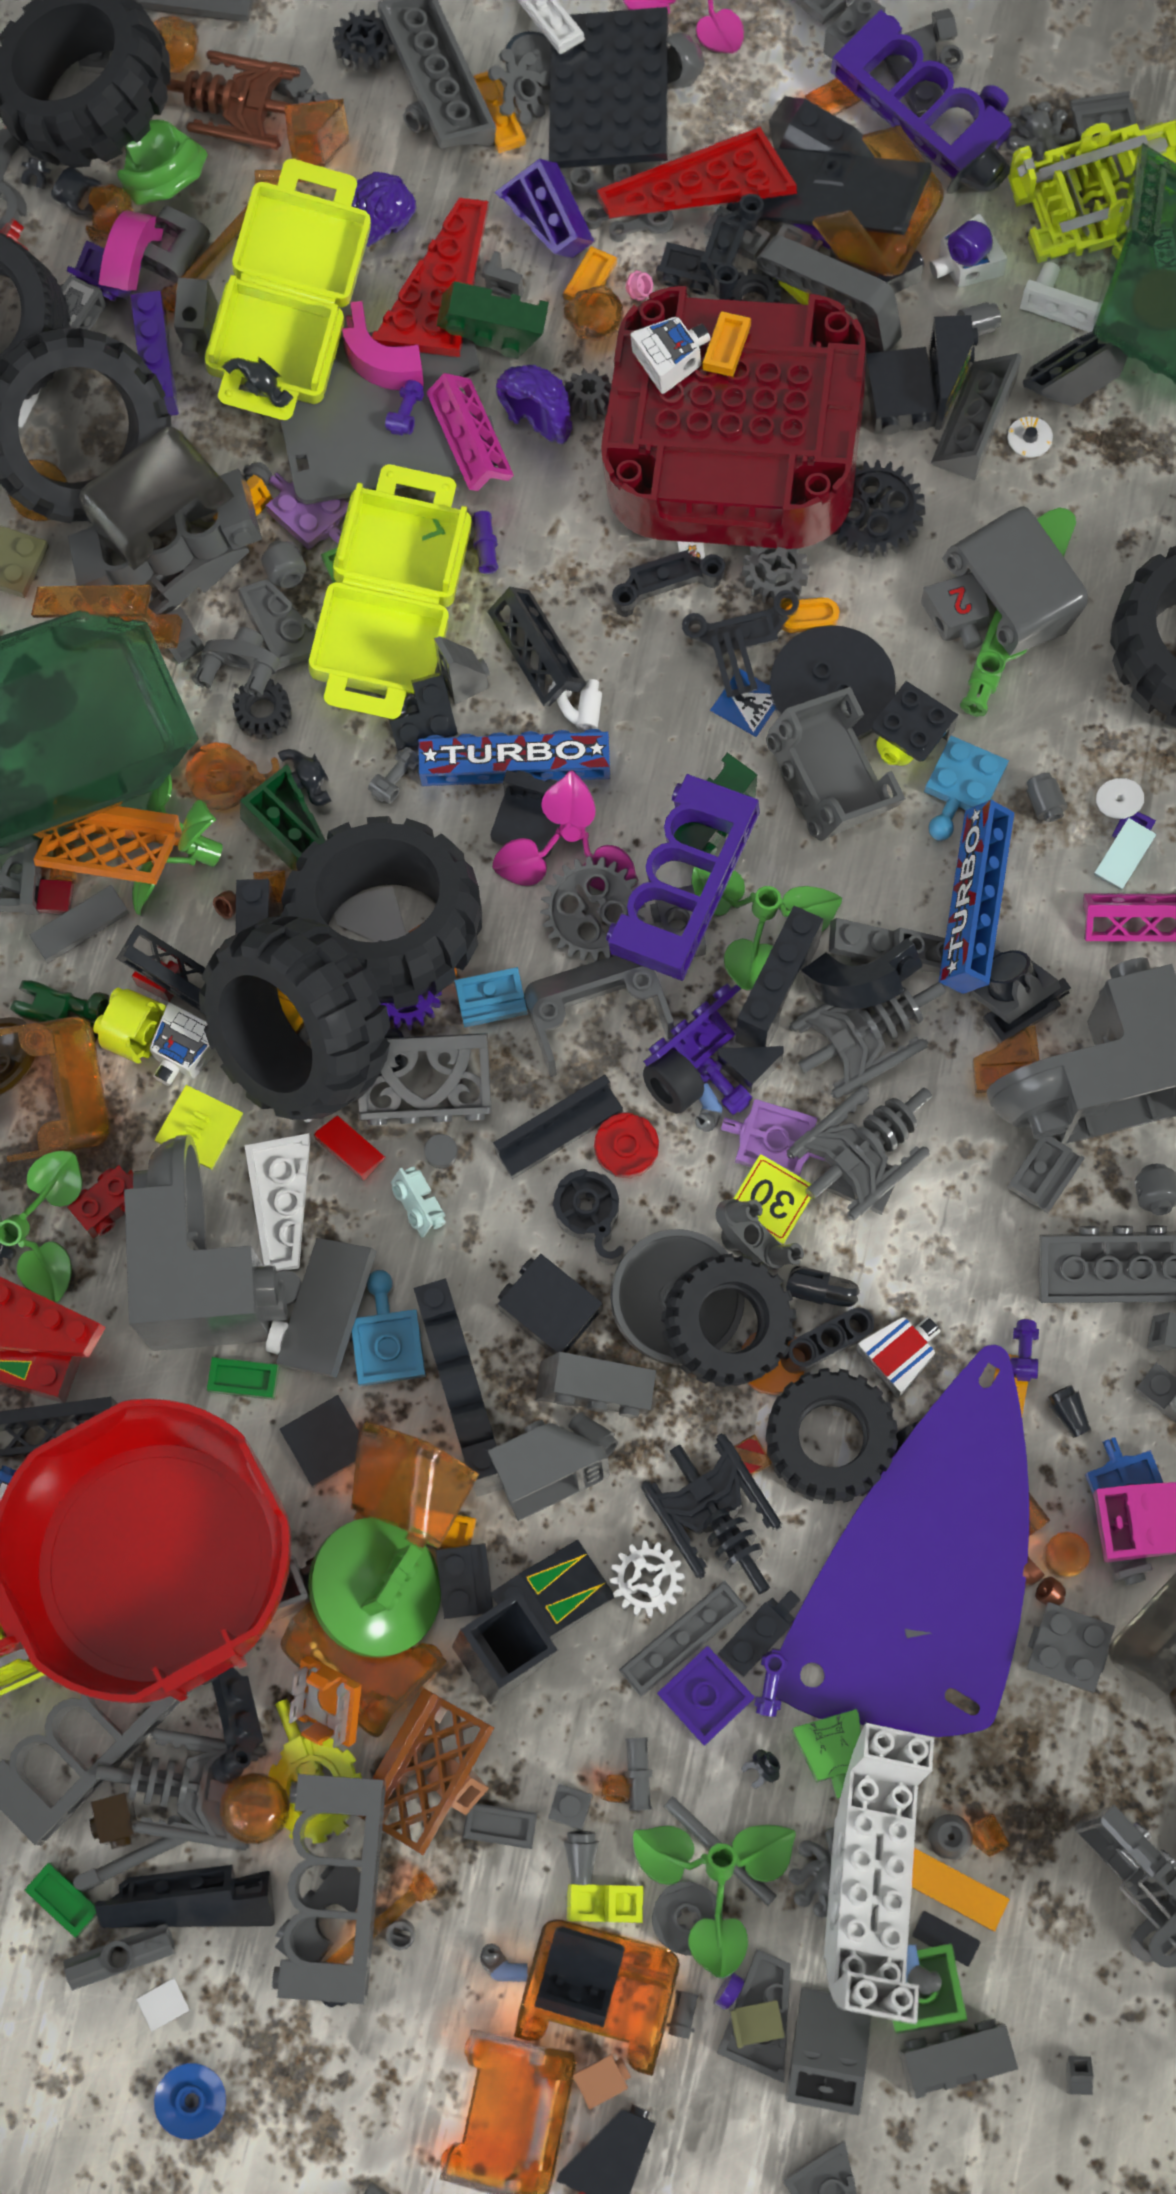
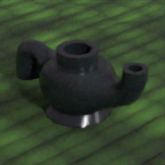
M258 357V362L243 358H232L222 366L229 374L233 370H240L246 379L243 385L257 397L260 393L266 395L275 407L283 408L294 398L285 389L280 391L277 388V378H280L281 375L260 357Z
M285 749L278 752L282 762L286 760L293 761L295 771L292 772V777L298 789L305 788L308 792L311 804L319 807L332 801L327 791L321 790L324 780L329 781L315 753L311 758L294 749Z

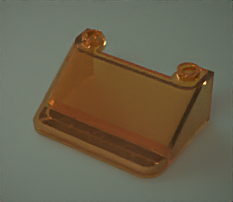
M561 1919L550 1920L544 1924L540 1933L520 2003L514 2037L525 2041L540 2040L546 2034L549 2022L551 2021L629 2043L627 2050L629 2065L639 2073L653 2076L679 1972V1959L675 1953L666 1948ZM557 1927H566L616 1942L625 1948L604 2028L534 2007L554 1932Z

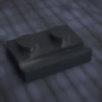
M486 1543L436 1549L444 1619L484 1614L494 1608Z

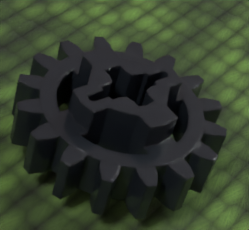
M360 9V15L355 16L354 13L350 12V19L348 21L343 18L340 19L341 27H334L335 36L332 39L336 57L342 58L344 66L353 63V70L357 71L360 66H364L367 72L370 65H374L379 69V61L382 60L387 63L390 61L389 54L395 53V47L381 17H376L375 10H372L369 15H365L364 9Z

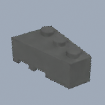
M558 1352L542 1360L540 1363L535 1401L556 1403L564 1406L587 1407L588 1410L596 1412L618 1411L622 1417L639 1418V1414L651 1410L656 1370Z
M994 2018L975 2023V2031L962 2034L961 2028H954L940 2032L941 2039L927 2043L926 2037L905 2041L906 2049L898 2050L909 2094L918 2099L925 2097L926 2093L941 2089L949 2090L956 2088L960 2084L980 2081L1018 2070L1007 2026L1005 2024L997 2025Z

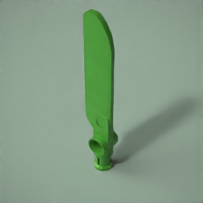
M1059 507L1046 512L1037 520L1064 557L1076 525V517L1071 511ZM997 608L969 678V691L967 696L960 702V707L964 712L976 717L987 714L988 700L990 695L996 692L1006 662L1024 655L1028 650L1026 649L1009 656L1005 648L999 643L996 632L1002 615ZM983 667H989L993 669L994 672H988L984 670Z

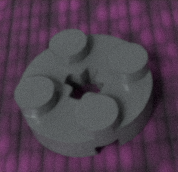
M690 1881L679 1882L666 1888L655 1902L652 1914V1925L658 1940L672 1952L691 1955L688 1945L691 1929H687L685 1924L679 1925L677 1922V1918L682 1916L681 1909L686 1907L689 1912L697 1913L698 1919L693 1921V1926L702 1919L715 1920L717 1897L703 1885Z

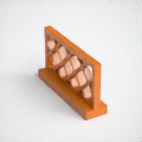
M58 797L54 804L56 814L33 860L35 866L156 885L173 846H178L182 834L178 815ZM60 828L75 830L61 837L58 834ZM96 833L103 834L104 836L90 841L86 835ZM79 838L85 843L72 850H69L66 844ZM120 838L135 839L122 846L116 841ZM155 842L161 843L163 846L150 851L147 844ZM112 843L115 849L99 855L96 850L97 848ZM59 847L64 851L63 854L57 857L47 856L48 852ZM141 847L145 854L130 860L126 854ZM88 852H91L94 856L93 859L86 862H80L75 859ZM120 856L125 862L116 867L106 865V862ZM149 861L154 865L151 873L136 869V867Z

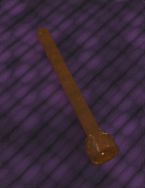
M247 206L181 278L197 279L241 231ZM177 283L175 285L171 284L169 287L165 286L161 290L166 310L170 313H175Z
M421 1870L411 1878L412 1883L408 1886L409 1890L375 1918L373 1939L416 1902L430 1901L440 1892L424 1870ZM355 1936L324 1962L346 1963L353 1957Z

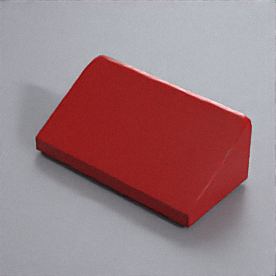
M338 1115L313 1134L318 1143L363 1182L385 1159L383 1154Z

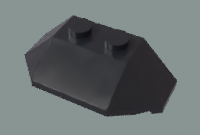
M784 96L769 119L774 148L827 153L830 149L850 151L856 156L882 158L883 152L857 128L805 98Z
M1116 321L1109 324V328L1097 329L1077 337L1031 366L1022 381L1023 386L1041 396L1073 407L1097 390L1105 388L1108 383L1120 376L1136 341L1138 332L1136 329Z

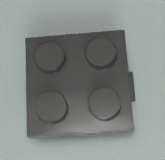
M1048 1602L1041 1625L1039 1627L1034 1626L1028 1646L1033 1651L1026 1669L1084 1691L1095 1693L1100 1674L1103 1673L1109 1654L1107 1651L1115 1626Z

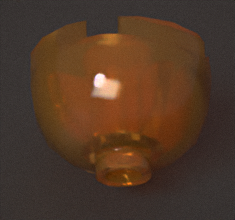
M250 1772L237 1777L226 1787L220 1800L219 1814L223 1827L232 1838L244 1844L260 1845L273 1840L283 1831L289 1819L290 1802L285 1788L276 1778L265 1773Z

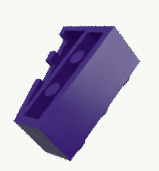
M539 158L494 192L513 209L512 211L518 217L522 218L531 227V231L555 255L573 258L595 242L563 174L555 162Z

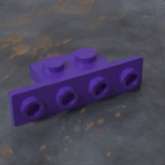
M728 983L723 985L713 994V997L716 999L710 1005L705 1001L691 1012L695 1018L689 1023L684 1019L670 1030L673 1036L666 1041L662 1037L648 1048L651 1055L643 1061L645 1065L649 1066L672 1049L681 1053L695 1068H698L718 1048H721L736 1034L717 1009L741 990L738 984L732 987Z

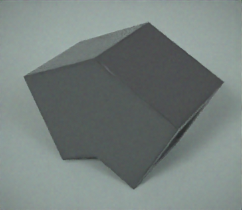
M944 9L932 12V24L936 43L955 39L958 34L955 18L951 10Z
M1068 2056L1066 2068L1068 2094L1093 2095L1094 2075L1091 2056Z

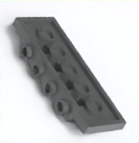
M1127 1225L1113 1226V1232H1100V1227L1080 1226L1079 1232H1071V1234L1039 1235V1301L1041 1303L1176 1302V1231H1167V1226L1148 1225L1146 1226V1232H1133V1226Z

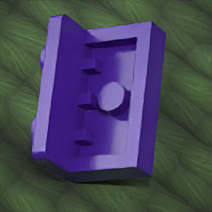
M86 240L75 268L68 266L66 271L90 285L93 284L99 287L102 295L106 298L116 301L118 296L128 300L132 290L126 291L98 284L105 248Z

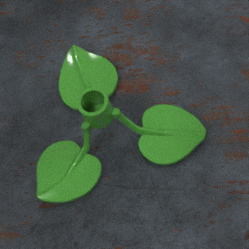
M164 772L159 783L153 789L146 810L166 813L164 806L168 802L172 791V778L169 772ZM197 800L189 810L184 824L180 822L182 834L179 839L178 849L181 852L187 853L188 857H168L166 863H187L194 866L196 861L214 867L219 861L223 848L222 843L201 835L216 821V818L210 813L204 801ZM149 861L143 864L139 871L151 873L154 865ZM135 881L133 883L132 902L135 912L142 916V906L154 889V884Z
M697 867L693 868L691 885H693L695 895L700 896L710 876V872ZM733 871L713 915L723 916L728 913L731 906L740 908L753 902L752 912L759 919L753 942L742 938L733 941L727 947L724 954V966L727 973L741 989L746 991L752 990L773 948L769 944H759L765 921L774 918L778 908L784 917H788L793 906H797L824 919L822 933L829 927L830 921L833 920L842 903V897L825 889L799 886L790 889L782 899L780 892L776 888L763 886L756 893L752 892L749 897L741 900L745 893L744 880L740 874Z
M64 1150L48 1153L36 1160L30 1167L27 1174V1185L32 1191L39 1193V1197L20 1215H11L3 1221L0 1215V1243L5 1246H14L18 1243L20 1247L27 1246L33 1249L24 1252L18 1260L17 1274L20 1281L32 1292L54 1302H58L63 1297L69 1286L72 1274L70 1256L64 1247L57 1242L49 1241L39 1248L37 1243L25 1238L30 1231L27 1217L45 1198L51 1205L62 1207L74 1202L81 1193L83 1178L77 1156L73 1152Z
M777 1825L752 1826L736 1835L732 1842V1847L724 1843L716 1844L711 1847L708 1855L703 1853L701 1858L690 1863L694 1856V1844L691 1837L684 1830L673 1826H659L634 1831L633 1848L636 1859L644 1873L653 1881L666 1885L676 1884L681 1880L684 1868L693 1870L705 1864L707 1875L717 1882L715 1920L702 1919L698 1921L691 1929L688 1939L689 1950L693 1958L715 1977L725 1978L734 1973L743 1962L748 1948V1934L742 1922L735 1918L722 1920L725 1881L733 1875L735 1865L737 1867L745 1865L747 1874L757 1881L770 1882L780 1878L790 1864L796 1832L793 1829Z

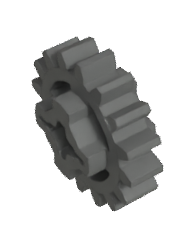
M750 547V555L744 556L743 565L745 566L742 567V576L746 577L744 581L745 588L752 587L751 595L753 597L759 593L762 594V602L764 603L769 597L773 598L774 601L775 596L784 590L792 591L799 596L802 590L801 586H806L808 582V576L806 575H809L810 565L806 564L807 555H798L800 548L760 547L758 549L757 547Z

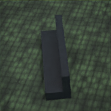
M509 586L487 612L543 706L550 707L565 690L580 692L587 683L531 591ZM507 604L511 609L509 623L505 622L500 614ZM518 627H521L525 632L524 646H519L516 641ZM532 651H536L539 655L538 670H534L530 664ZM546 675H551L556 684L549 693L545 689Z
M136 925L116 959L200 1011L199 991L201 989L190 983L187 975L193 973L203 975L205 967L144 928ZM139 936L150 942L152 956H148L133 947ZM157 947L163 950L165 953L158 954ZM170 955L177 959L180 973H175L163 966L160 962V957ZM185 965L193 970L186 971Z
M603 1075L493 1142L495 1153L513 1180L598 1128L609 1117L622 1113L623 1107L611 1091L609 1079L606 1075Z
M103 1397L0 1411V1431H7L14 1437L5 1449H0V1458L30 1454L34 1449L49 1442L52 1437H58L55 1433L64 1423L74 1422L78 1426L81 1424L79 1421L89 1420L113 1407L117 1402L112 1397ZM55 1424L51 1430L45 1426ZM40 1426L48 1433L37 1445H29L22 1439L31 1427ZM14 1429H21L18 1434L12 1431ZM19 1441H20L23 1445H25V1446H22V1447H15V1446L18 1444Z

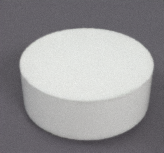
M281 1320L273 1321L266 1341L267 1352L277 1355L280 1353L288 1328L287 1322Z

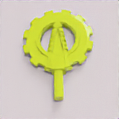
M288 1699L276 1703L275 1706L289 1742L283 1745L284 1749L279 1753L282 1758L278 1764H272L267 1778L272 1780L270 1791H266V1793L271 1794L270 1805H272L275 1816L272 1817L274 1823L280 1830L284 1827L291 1832L289 1837L293 1839L295 1822L303 1813L295 1811V1804L290 1803L292 1781L297 1782L298 1774L324 1776V1772H322L324 1765L334 1777L362 1778L361 1773L356 1774L353 1766L356 1759L348 1749L343 1752L338 1747L333 1748L334 1739H327L321 1746L301 1736L296 1720L289 1724L290 1703ZM319 1814L306 1825L304 1838H312V1844L327 1842L328 1835L335 1832L339 1836L349 1827L346 1822L351 1815Z

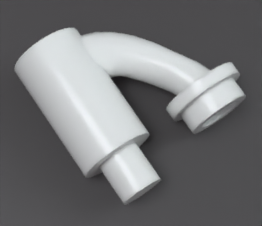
M595 679L587 680L586 689L581 690L578 710L574 709L568 700V697L572 695V691L565 690L556 700L564 716L572 724L576 725L578 730L583 732L588 729H598L602 693L598 691L599 681ZM552 681V685L549 687L548 693L556 685L554 681Z

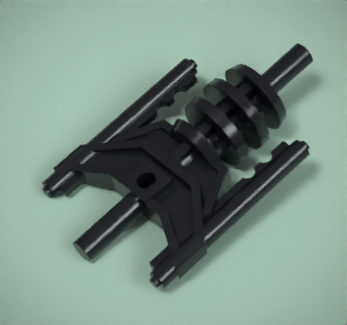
M720 1433L717 1435L716 1441L718 1443L715 1444V1447L721 1457L714 1468L702 1476L698 1473L681 1445L675 1446L670 1450V1454L689 1484L679 1491L662 1493L656 1482L653 1484L650 1481L642 1482L641 1489L652 1508L662 1521L696 1578H704L706 1573L704 1569L708 1566L703 1558L697 1557L698 1550L696 1547L690 1546L691 1539L683 1526L698 1535L703 1532L709 1533L714 1531L707 1541L710 1547H718L715 1551V1556L719 1561L729 1559L725 1563L724 1568L729 1573L743 1569L759 1595L765 1593L770 1589V1586L754 1562L763 1553L760 1543L751 1545L756 1540L757 1535L752 1529L745 1530L749 1522L744 1517L733 1519L737 1515L738 1510L743 1508L741 1488L749 1501L756 1504L755 1510L757 1514L763 1515L762 1521L767 1529L772 1527L773 1530L778 1531L782 1528V1522L726 1434Z

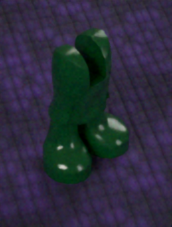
M22 980L19 989L35 997L32 1005L19 1000H13L10 1007L11 1011L24 1019L47 1025L55 1032L62 1031L72 1036L74 1045L81 1050L88 1051L93 1047L98 1039V1034L93 1031L94 1023L81 1022L68 1017L70 1012L95 1022L100 1015L104 1014L109 1005V995L95 992L88 1000L73 996L71 992H60L36 981Z

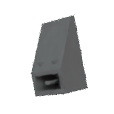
M801 1988L785 2095L787 2102L860 2115L871 2015L839 2008L829 1992Z

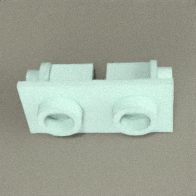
M414 1166L405 1171L403 1168H400L391 1181L392 1191L396 1199L401 1201L406 1209L409 1223L414 1229H417L421 1238H423L431 1226L434 1229L442 1227L446 1223L444 1220L446 1215L435 1196L426 1200L423 1199L422 1196L429 1194L431 1189L421 1171L416 1170Z

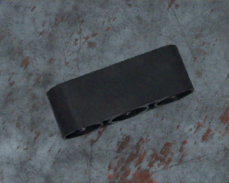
M853 1308L795 1338L788 1344L790 1350L787 1355L780 1359L782 1366L790 1373H801L859 1343L872 1332L875 1322L873 1315L865 1308ZM850 1319L858 1321L861 1326V1333L855 1332L850 1327ZM821 1334H827L832 1338L833 1347L824 1345ZM793 1348L799 1349L804 1353L805 1362H799L794 1358Z

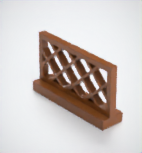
M423 1688L372 1778L386 1781L382 1831L424 1855L491 1736L494 1727ZM448 1710L452 1712L454 1725L440 1731L439 1724ZM475 1725L481 1728L474 1742L465 1745L463 1730ZM455 1734L457 1748L443 1753L441 1739ZM434 1743L436 1757L422 1762V1754L427 1745ZM459 1757L460 1767L455 1774L447 1777L445 1762ZM438 1766L440 1780L426 1785L424 1770ZM416 1774L418 1789L405 1794V1784L410 1776ZM441 1788V1801L437 1806L429 1808L427 1794ZM420 1797L422 1812L408 1817L406 1802ZM398 1806L400 1821L386 1825L384 1822L391 1809ZM358 1816L363 1820L366 1818V1816ZM423 1820L424 1831L416 1843L411 1839L410 1825Z

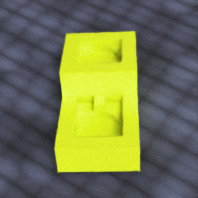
M568 1884L567 1921L643 1923V1886Z

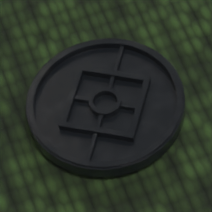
M820 626L798 634L781 649L771 671L770 695L774 709L779 717L789 707L851 687L864 713L861 719L852 727L858 740L873 732L872 726L874 721L895 695V672L884 649L868 635L844 626ZM846 701L847 711L851 715V707Z

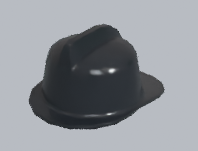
M994 140L982 154L967 164L953 178L947 187L948 194L956 192L965 185L979 192L992 191L1001 185L1010 174L1011 167L996 149L997 140Z

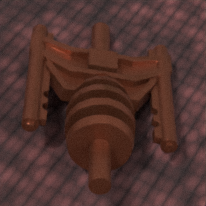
M208 50L206 57L210 60V64L217 66L224 64L227 68L235 66V69L242 70L243 72L234 74L233 79H229L226 82L223 75L215 74L213 77L209 71H203L200 75L199 71L195 70L187 74L185 81L171 79V84L166 86L168 91L182 93L185 106L191 109L196 106L197 110L203 113L209 109L211 114H219L223 109V118L232 125L219 124L214 126L213 122L204 124L202 120L194 119L193 122H189L186 125L188 132L246 143L253 147L268 150L269 148L278 150L281 148V143L277 140L276 135L265 133L264 121L267 111L300 117L302 112L301 105L271 99L272 91L282 79L293 81V77L297 78L301 74L298 67L276 61L268 62Z

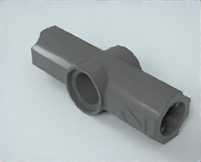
M163 1924L63 1960L64 1972L71 1990L74 1991L118 1974L127 1973L132 1969L176 1954L172 1933L168 1924ZM119 1946L123 1947L128 1955L127 1962L121 1968L114 1965L112 1961L113 1951Z

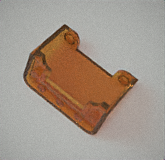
M365 1420L358 1435L350 1509L356 1512L353 1517L355 1520L374 1518L408 1533L405 1539L424 1549L426 1544L439 1549L479 1473L425 1440Z
M311 1601L291 1618L280 1644L285 1655L299 1669L301 1659L310 1656L362 1684L358 1725L366 1733L376 1738H379L419 1696L422 1689L429 1685L447 1663V1660L443 1658L441 1651L435 1645L420 1643L415 1648L412 1646L396 1655L381 1658L364 1657L347 1651L325 1633L314 1614Z
M471 2029L470 2037L465 2044L464 2054L469 2066L477 2068L462 2142L452 2143L449 2148L444 2150L440 2160L441 2173L439 2180L488 2194H549L574 2080L573 2074L576 2070L575 2054L572 2051Z

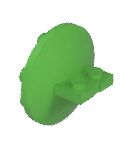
M362 1518L336 1529L318 1548L309 1573L310 1601L320 1626L339 1646L360 1656L370 1658L388 1657L411 1648L427 1634L439 1610L441 1599L439 1573L430 1550L413 1531L389 1519Z

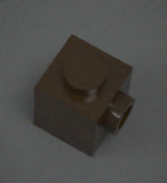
M124 1792L91 1802L94 1818L89 1820L93 1838H99L100 1844H110L111 1850L131 1845V1838L140 1836V1833H135L134 1829H132L133 1823H136L137 1818L133 1800L128 1799V1793Z

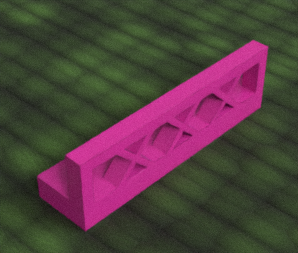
M443 373L426 393L468 489L479 491L490 478L509 481L514 474L471 379ZM492 461L497 464L498 468L493 466Z
M1084 893L1083 907L1086 912L1085 941L1176 942V927L1170 932H1161L1155 926L1164 917H1173L1176 920V894ZM1094 917H1108L1114 923L1105 932H1093ZM1132 917H1140L1146 923L1138 932H1129L1123 925Z

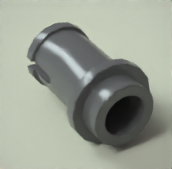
M676 1990L671 2022L666 2024L667 2027H670L668 2035L689 2039L690 2033L695 2031L692 2028L699 1995Z

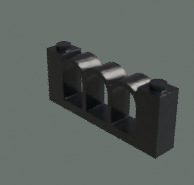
M444 1278L415 1287L413 1289L476 1497L504 1489L505 1487L488 1453L489 1450L497 1447L447 1280Z

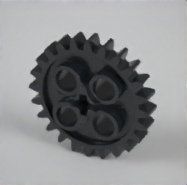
M876 460L873 468H870L867 461L863 463V470L859 471L856 467L853 497L849 512L859 511L861 514L855 518L847 516L842 525L831 535L838 534L836 538L837 544L841 545L847 541L846 550L848 553L856 547L858 548V557H862L866 550L870 552L871 559H874L876 551H881L882 556L887 558V549L890 548L898 554L899 543L908 547L910 545L908 535L917 538L918 530L916 527H923V518L921 516L926 514L925 506L921 505L925 503L924 494H918L921 491L920 483L912 484L914 482L913 474L911 473L903 477L904 467L901 466L896 471H893L891 461H889L885 468H881L880 460ZM869 486H875L878 488V490L873 493H867L864 491V489ZM891 488V490H889L885 494V496H883V493L886 491V489ZM894 501H901L904 503V505L899 508H893L890 506V504ZM867 522V526L865 527V529L863 531H860L859 529H861ZM880 525L887 528L882 533H876L872 530Z

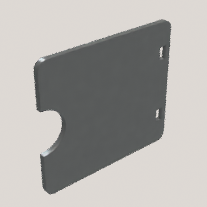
M341 337L323 400L317 404L297 400L292 417L288 420H281L297 500L303 504H313L348 498L356 489L357 482L363 483V488L376 491L380 471L383 466L388 464L452 479L462 478L461 470L426 392L443 373L463 377L470 372L480 370L474 342L463 338L460 357L420 352L424 396L422 401H417L414 404L410 416H414L415 419L412 434H403L401 436L391 434V431L385 428L387 414L389 412L398 413L403 400L399 394L400 390L386 389L372 384L361 377L348 361L343 337ZM489 415V416H488V419H489V421H490V423H491V425H492V427H493V430H494L492 418H491V415ZM307 458L309 469L299 472L296 459ZM492 461L493 466L498 468L497 464ZM396 484L395 489L405 488L409 486Z

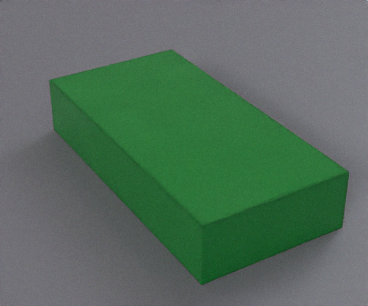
M212 1357L207 1391L209 1393L275 1400L280 1367L276 1364Z
M50 1862L45 1865L24 1889L74 1938H78L97 1916L95 1903L81 1890L76 1889L73 1883Z

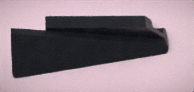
M233 1865L128 1877L118 1885V1894L110 1900H99L95 1903L99 1924L103 1928L158 1927L163 1924H168V1927L273 1926L275 1920L270 1871L235 1878Z

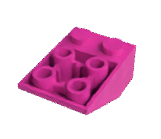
M1176 1482L1096 1489L1093 1495L1104 1563L1176 1554Z

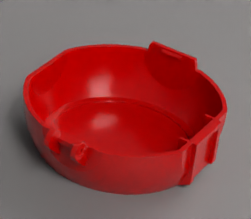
M135 1399L122 1401L34 1449L13 1475L0 1501V1624L6 1635L5 1638L0 1640V1656L25 1649L30 1662L56 1683L88 1697L119 1703H147L169 1696L182 1702L188 1698L187 1692L235 1665L240 1669L248 1665L244 1655L255 1646L267 1630L284 1594L291 1557V1530L283 1504L261 1462L244 1435L222 1418L186 1403L162 1399Z

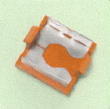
M306 1656L301 1659L300 1670L293 1673L292 1695L295 1696L290 1704L289 1724L295 1720L303 1723L310 1721L313 1725L302 1731L301 1736L322 1746L324 1741L334 1735L333 1748L340 1744L349 1748L356 1743L362 1684L312 1657Z

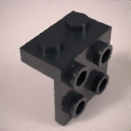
M905 681L874 721L872 730L915 760L922 762L926 760L942 738L948 740L954 732L959 714L908 681Z
M507 770L503 779L504 796L490 833L492 842L505 845L512 840L525 838L532 840L536 844L538 852L543 850L554 836L556 829L560 828L561 825L550 821L542 810V799L545 792L558 781L553 779L543 781L534 778L525 771L518 770L512 772ZM553 847L550 849V851H549V852L547 853V855L544 856V857H548V856L551 855V852H552Z
M557 1927L554 1932L534 2007L604 2028L625 1951L624 1946L566 1927Z

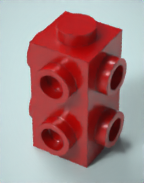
M120 1165L115 1169H107L98 1177V1182L88 1190H81L78 1198L67 1206L93 1239L98 1235L103 1236L110 1232L115 1226V1221L125 1214L124 1189H133L134 1172L132 1170L125 1173Z

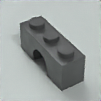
M328 1865L320 1876L324 1882L316 1892L310 1889L303 1897L304 1902L310 1907L317 1909H326L331 1905L338 1904L347 1911L357 1912L361 1871L356 1867ZM309 1917L302 1921L296 1929L294 1936L295 1946L299 1954L305 1959L321 1962L333 1946V1943L322 1934L319 1927L320 1917ZM290 1919L286 1920L275 1935L280 1940L274 1946L287 1958L288 1956L283 1947V1934Z

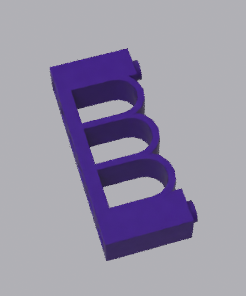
M880 9L835 54L832 59L830 73L953 180L967 164L982 154L994 140L998 141L996 149H998L1008 139L1012 123L1004 112L997 111L991 105L985 110L983 100L971 89L962 87L953 89V75L947 66L937 61L928 60L923 62L922 47L916 39L909 35L901 34L903 28L898 20ZM894 54L903 55L910 60L913 68L888 91L869 73L886 57ZM922 81L934 82L943 90V95L921 118L899 101L917 83ZM956 107L963 108L973 116L974 122L950 145L932 130L930 126L947 110Z
M686 774L683 783H677L673 791L672 801L675 808L668 814L664 824L667 843H663L653 849L647 858L646 872L648 882L634 889L629 896L627 904L629 916L621 914L618 922H613L610 925L606 936V941H608L612 955L683 981L760 814L758 799L690 774ZM696 822L728 833V837L717 857L680 843L674 838V833L683 824ZM679 861L710 872V876L701 895L697 896L661 882L655 876L657 870L666 862ZM660 900L693 913L682 936L643 922L637 917L638 910L648 901Z

